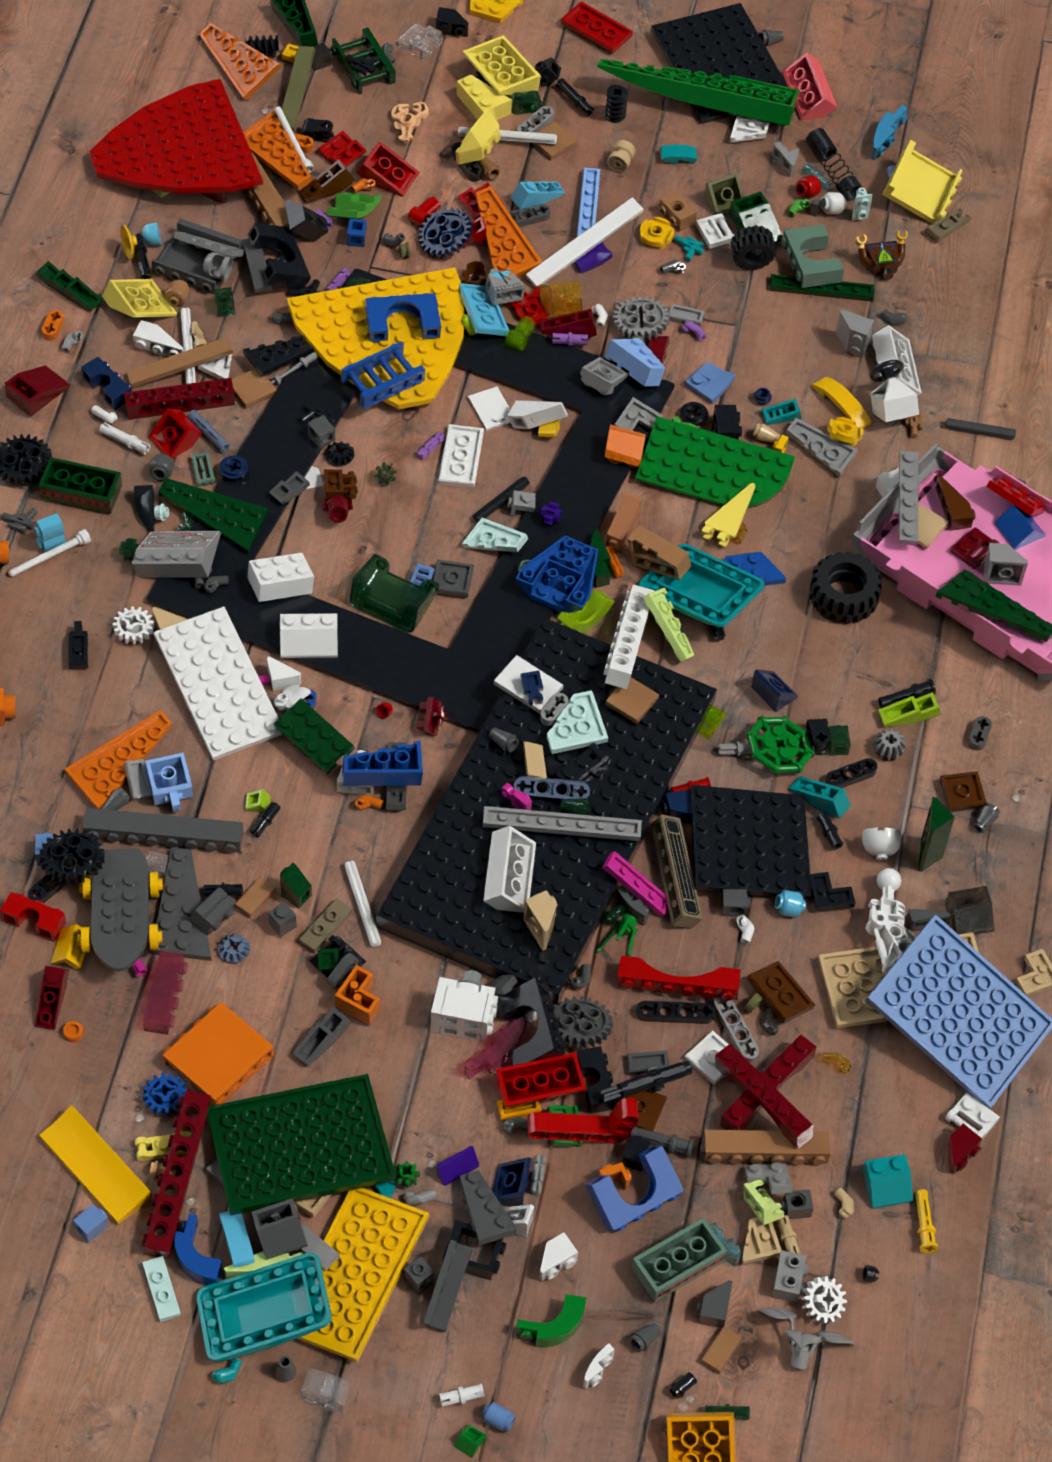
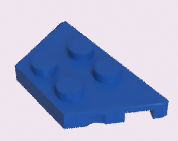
M762 552L725 556V562L761 578L765 586L786 582V577Z

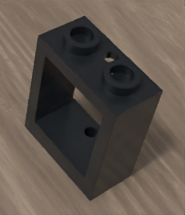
M455 1220L443 1255V1261L450 1240L459 1243L462 1234L477 1238L471 1224ZM504 1238L492 1241V1243H495V1247L488 1266L469 1260L465 1273L492 1280L493 1274H497L501 1263L498 1261L499 1255H504L507 1243L504 1242Z

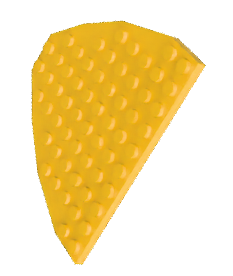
M455 267L287 298V305L296 330L313 347V350L324 363L340 375L341 369L345 366L356 363L390 347L392 344L403 341V356L413 368L420 365L424 367L425 381L383 400V402L396 409L433 403L451 374L463 342L464 325L462 316L464 315L465 306L460 296L459 283L461 284ZM436 293L441 322L440 338L423 339L419 320L410 313L397 312L387 319L388 341L370 342L365 314V298ZM396 358L388 362L398 375L407 372ZM381 365L373 368L382 382L392 379ZM366 372L358 376L367 389L376 386Z

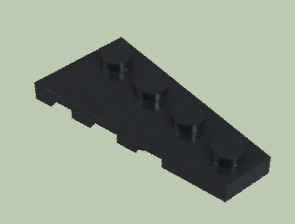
M302 335L292 337L289 341H275V344L268 346L262 344L258 345V348L243 349V354L261 376L315 352Z

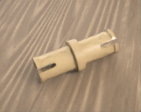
M785 1215V1219L776 1220L781 1233L780 1240L784 1243L786 1251L801 1254L796 1241L797 1234L793 1232L789 1216Z

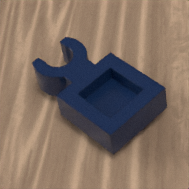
M540 671L521 673L520 679L524 694L530 693L528 698L529 705H533V698H538L539 703L542 704L543 695L539 692L543 691Z

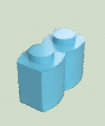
M58 513L36 521L34 530L38 537L36 542L39 549L43 548L44 552H47L66 542L63 523Z

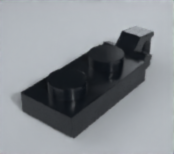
M74 621V631L68 633L69 669L88 668V632L83 631L82 621Z

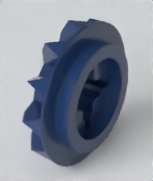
M228 456L220 462L219 472L223 478L227 477L229 481L231 479L237 481L238 478H244L245 474L248 473V463L240 456ZM236 465L237 469L231 472V469Z

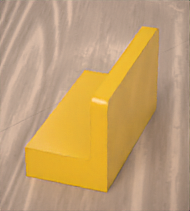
M74 924L61 929L51 960L53 965L64 962L74 969L81 968L85 953H82L81 946H78L77 934H81V926Z

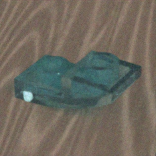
M716 1222L709 1224L727 1250L726 1261L734 1267L738 1266L741 1257V1250L738 1244L735 1245L732 1238L726 1240L724 1231L718 1228Z

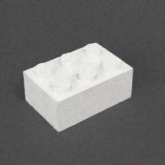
M303 553L249 561L247 578L259 602L312 594L314 575Z

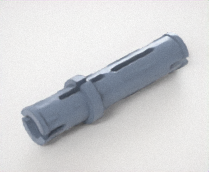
M192 410L188 414L189 420L222 453L229 449L230 444L210 425L207 419H203L196 410Z

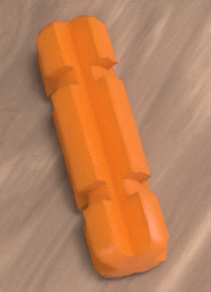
M606 547L611 557L610 568L614 571V577L617 579L623 577L624 570L617 555L614 553L613 547Z

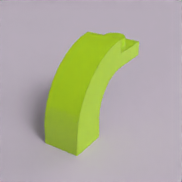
M593 590L583 610L572 613L561 612L557 618L562 621L561 625L584 634L606 615L615 601L602 591Z

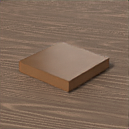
M554 122L537 133L556 134V144L533 143L552 160L576 146L577 140L558 123Z
M255 368L232 379L234 394L245 408L270 398L277 392L265 375L261 376Z
M630 677L628 688L617 687L606 700L605 705L638 724L658 700L659 694Z

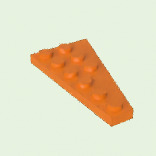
M211 22L199 33L245 100L250 98L282 67L276 61Z
M159 710L65 768V773L94 808L101 809L114 789L120 788L127 780L124 763L145 759L172 728V722Z

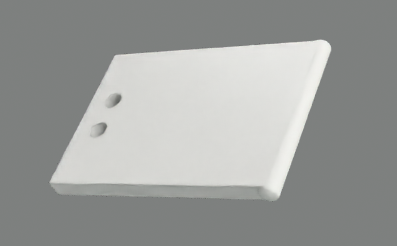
M498 386L467 396L486 431L511 423L507 416L510 408Z

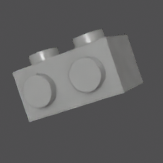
M781 1250L772 1298L797 1303L799 1295L803 1296L804 1292L802 1290L805 1288V1283H801L802 1277L807 1276L809 1264L805 1263L806 1255Z

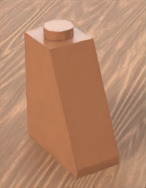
M625 492L608 530L606 546H612L614 550L623 552L628 543L627 538L640 522L643 498Z

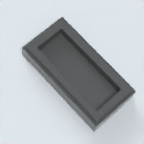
M667 1051L630 1053L626 1056L629 1075L644 1074L643 1071L652 1066H656L657 1070L669 1066Z

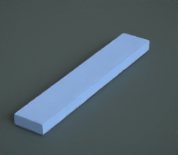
M583 169L577 237L596 224L600 169Z

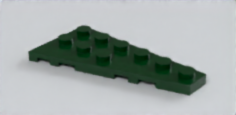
M966 569L936 593L935 597L939 599L945 597L952 600L951 604L956 606L958 604L965 605L969 611L996 622L998 619L1007 623L1008 627L1014 628L1015 626L1024 629L1025 634L1045 642L1052 638V624L1043 620L1034 612L1029 611L1020 603L1012 600L1003 592L998 591Z

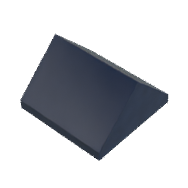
M755 670L751 688L775 712L798 697L774 671Z
M527 1157L498 1164L492 1192L501 1205L508 1207L523 1205L530 1175L531 1158Z

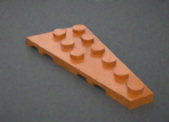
M272 111L243 131L251 153L253 152L256 158L295 188L300 190L312 181L311 175L304 163H302L298 152H296L293 143L283 129L275 111Z
M489 186L476 192L480 216L484 217L487 228L485 237L493 268H497L499 272L510 270L519 277L541 264L542 260L493 188Z

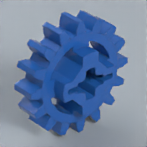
M162 1072L159 1078L153 1075L154 1081L147 1080V1086L143 1087L144 1094L142 1096L143 1101H145V1107H150V1113L157 1111L159 1117L162 1113L169 1117V1112H173L176 1115L180 1097H185L187 1090L185 1082H180V1076L173 1078L172 1073L166 1077L164 1072Z

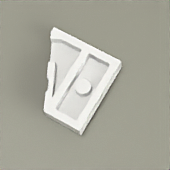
M737 115L730 142L766 138L769 123Z
M232 354L198 365V369L217 379L229 378Z

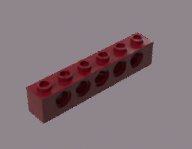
M232 378L124 393L128 420L161 416L167 408L190 412L192 410L197 411L235 405Z

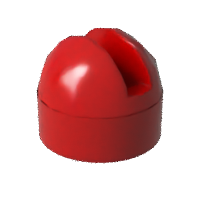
M382 702L376 707L377 715L383 719L389 717L393 712V707L388 702Z

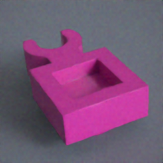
M509 783L502 787V790H504L501 793L502 796L511 800V804L515 808L531 810L532 800L526 793H522L518 789L515 791Z

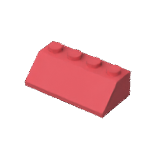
M808 52L782 72L787 86L800 90L796 109L801 120L826 117L837 108L819 60Z

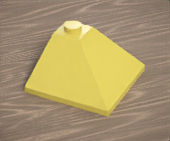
M153 279L109 280L102 295L110 308L131 317L177 316V312L166 300Z

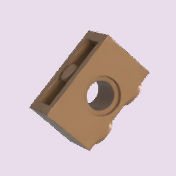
M677 191L660 199V214L665 216L679 232L696 223L697 211Z

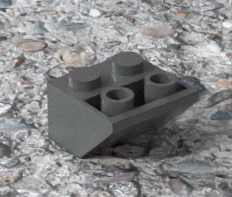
M293 1198L252 1212L256 1230L267 1260L308 1246L299 1211Z

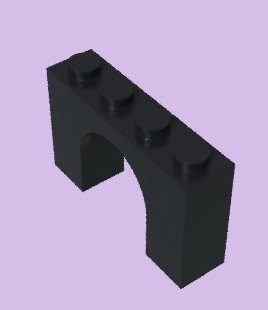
M255 222L247 234L252 247L272 250L279 255L282 254L286 262L269 261L263 271L267 285L294 289L306 287L311 276L290 228Z
M533 978L505 995L498 997L497 1004L500 1016L505 1019L514 1021L532 1011H536L538 1015V1029L534 1037L526 1044L510 1052L513 1065L565 1055L564 1041L559 1032V1022L555 1017V1007L549 995L550 988L546 982L537 978Z

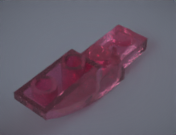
M523 1015L519 1019L515 1018L509 1023V1026L503 1030H497L492 1036V1046H487L477 1057L473 1056L466 1061L464 1074L469 1080L484 1069L491 1075L510 1058V1052L518 1047L524 1035L527 1017Z

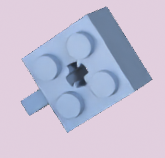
M184 753L145 761L154 804L159 805L170 802L173 812L180 811L179 800L193 797L191 779Z

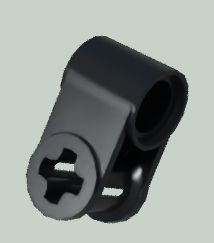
M307 118L303 122L301 135L309 136L314 141L326 143L334 137L332 132L333 123L330 120Z
M827 718L807 719L806 730L809 732L811 748L815 752L814 754L824 755L828 751V743L830 741Z

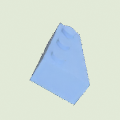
M641 339L610 340L605 355L607 360L613 359L617 362L618 368L622 369L624 367L629 371V375L643 386L660 385L665 367Z

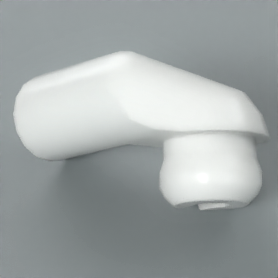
M596 304L591 309L594 315H598L596 326L603 328L608 314L601 304Z

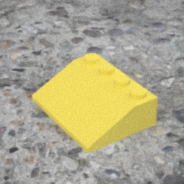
M504 35L462 52L499 94L526 96L539 91L541 75Z

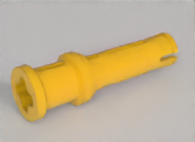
M920 1189L914 1193L920 1226L917 1234L921 1240L920 1252L929 1254L938 1251L939 1246L935 1240L936 1228L932 1225L928 1191Z

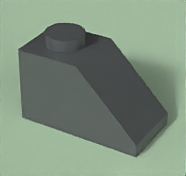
M726 1281L705 1294L702 1303L698 1302L696 1315L700 1316L698 1324L718 1328L724 1327L733 1281Z

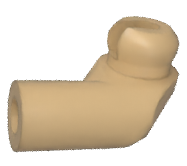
M839 1188L834 1194L842 1203L839 1214L843 1218H848L849 1215L854 1213V1201L842 1188Z

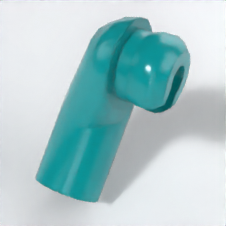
M232 1358L228 1368L213 1372V1380L218 1383L233 1381L238 1374L242 1361Z

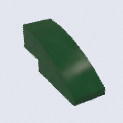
M597 529L594 530L591 547L598 549L593 579L595 588L609 585L611 575L609 571L611 557Z

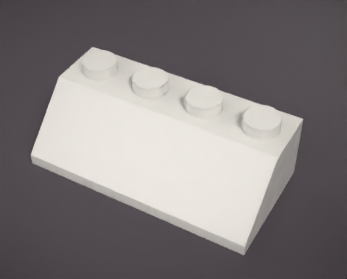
M889 325L873 334V348L876 352L877 363L880 364L888 360H900L904 367L897 375V379L913 390L917 396L921 395L922 392L910 340Z
M511 826L492 832L483 901L497 910L524 913L525 900L530 898L536 842Z

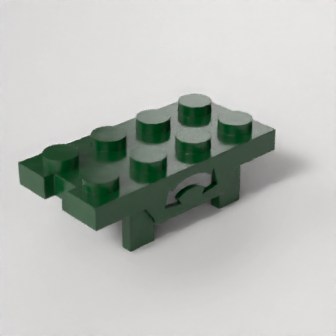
M302 698L273 723L274 727L301 754L327 775L337 766V760L342 756H348L355 749L350 741Z

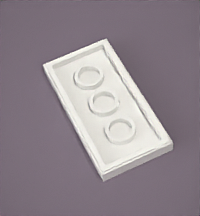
M448 424L438 484L475 488L484 428Z

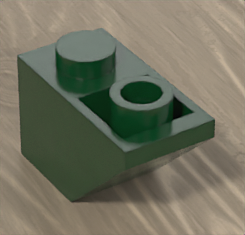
M295 863L281 871V896L300 909L312 896V885Z

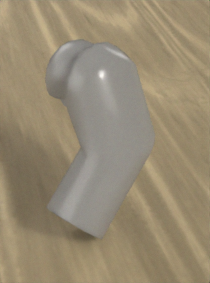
M76 331L66 335L61 351L69 353L72 345L82 341V332Z
M433 1189L416 1195L409 1191L404 1194L403 1198L405 1204L415 1206L436 1199V1193Z

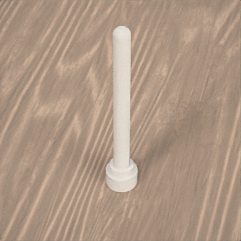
M276 107L275 112L284 130L293 143L296 152H298L302 163H304L308 172L311 173L314 170L312 162L306 159L281 107Z
M83 529L75 535V538L9 570L8 574L13 577L78 544L86 545L91 542V538L86 529Z

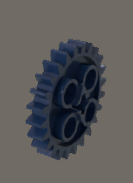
M453 207L449 211L444 208L443 212L438 209L436 215L431 213L432 218L426 217L427 223L422 222L424 228H419L421 233L418 234L420 246L427 255L431 254L432 257L437 255L438 259L442 255L447 258L448 254L453 257L455 251L460 253L459 248L465 249L463 244H469L470 242L467 238H472L473 225L468 215L464 211L460 212L458 208L455 211Z

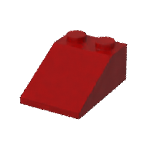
M380 141L371 150L356 172L362 178L374 179L376 182L375 186L401 197L406 194L420 173Z

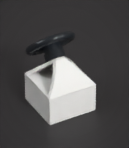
M900 360L882 362L870 372L871 380L875 382L883 381L879 387L871 392L873 414L885 422L919 415L917 394L897 379V375L904 367ZM876 373H881L882 376H879V377H878V376H875V374H876Z

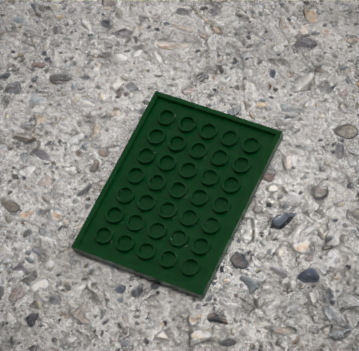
M368 1074L209 1106L207 1117L230 1216L259 1210L292 1198L294 1202L396 1181L394 1166Z

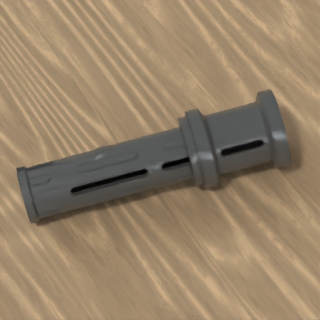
M636 1126L631 1132L632 1136H642L650 1141V1144L662 1145L671 1153L675 1151L685 1154L688 1158L691 1156L694 1146L693 1139L689 1141L679 1138L676 1134L668 1136Z

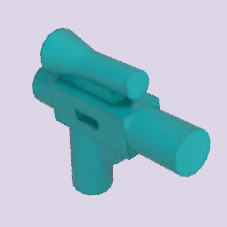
M679 235L675 237L674 241L681 244L687 253L684 258L685 261L690 262L694 254L702 255L704 253V242L697 241L690 236L686 239Z

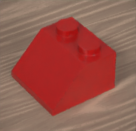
M167 408L148 437L165 455L173 459L192 448L202 432L181 410Z

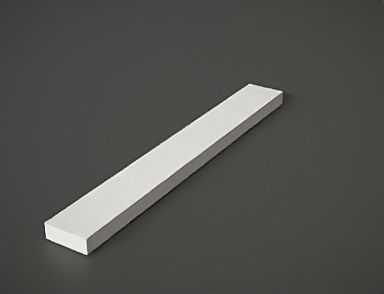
M632 197L528 272L526 278L535 287L542 286L643 212V208Z

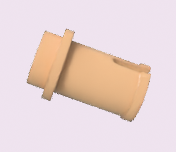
M158 1161L156 1163L152 1162L150 1175H154L156 1178V1176L164 1174L166 1167H163V1164L158 1163ZM176 1170L170 1172V1174L174 1177L176 1175Z

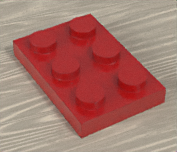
M1007 478L989 480L986 485L987 488L1031 516L1043 514L1047 508L1040 499L1030 497L1025 489L1021 487L1016 488L1012 485L1013 482Z

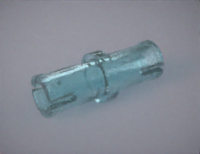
M810 162L804 164L802 171L807 175L816 176L824 190H828L831 187L832 181L825 177L821 170H817Z

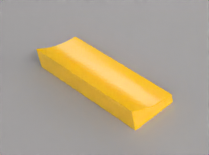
M72 1104L51 1126L39 1134L44 1144L117 1225L151 1200L150 1190Z

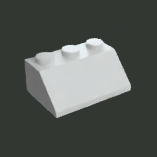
M280 614L281 658H338L337 614Z

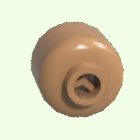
M174 280L169 284L165 292V298L173 306H182L186 303L191 290L185 281Z

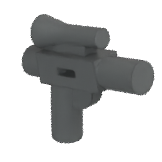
M32 508L27 514L20 513L19 515L3 512L1 519L9 521L8 527L17 529L25 534L28 528L34 529L35 522L31 520L37 515L38 511Z

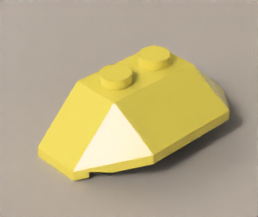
M490 107L485 110L463 139L461 146L456 150L457 164L482 160L491 152L494 144L499 142L501 134L493 108Z

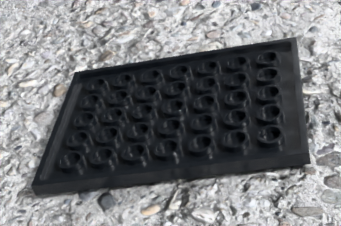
M741 3L651 25V32L671 68L690 70L693 74L694 72L702 71L708 76L718 73L724 78H729V75L788 87ZM691 104L701 124L733 116L728 114V112Z

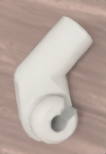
M97 405L92 407V413L108 424H113L118 419L115 412L109 414Z
M740 915L736 919L737 925L743 933L740 941L745 945H749L755 928L745 915Z

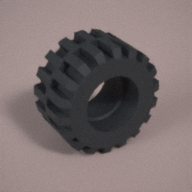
M754 225L753 227L742 228L731 238L730 244L734 262L742 269L757 270L758 268H764L776 257L773 234L764 226L758 227V225Z

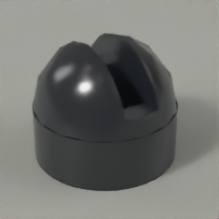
M865 1265L863 1281L869 1283L877 1281L879 1277H876V1274H880L879 1270L875 1266Z

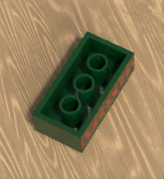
M50 457L39 483L41 499L109 514L112 513L122 488L121 472Z

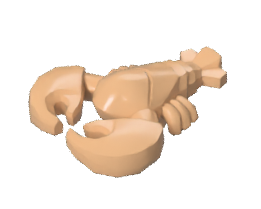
M417 102L412 105L413 112L416 115L408 113L409 104H398L392 109L391 117L395 121V129L402 130V135L399 136L400 141L409 143L413 139V135H411L413 130L419 127L421 119H425L429 115V108L426 103Z

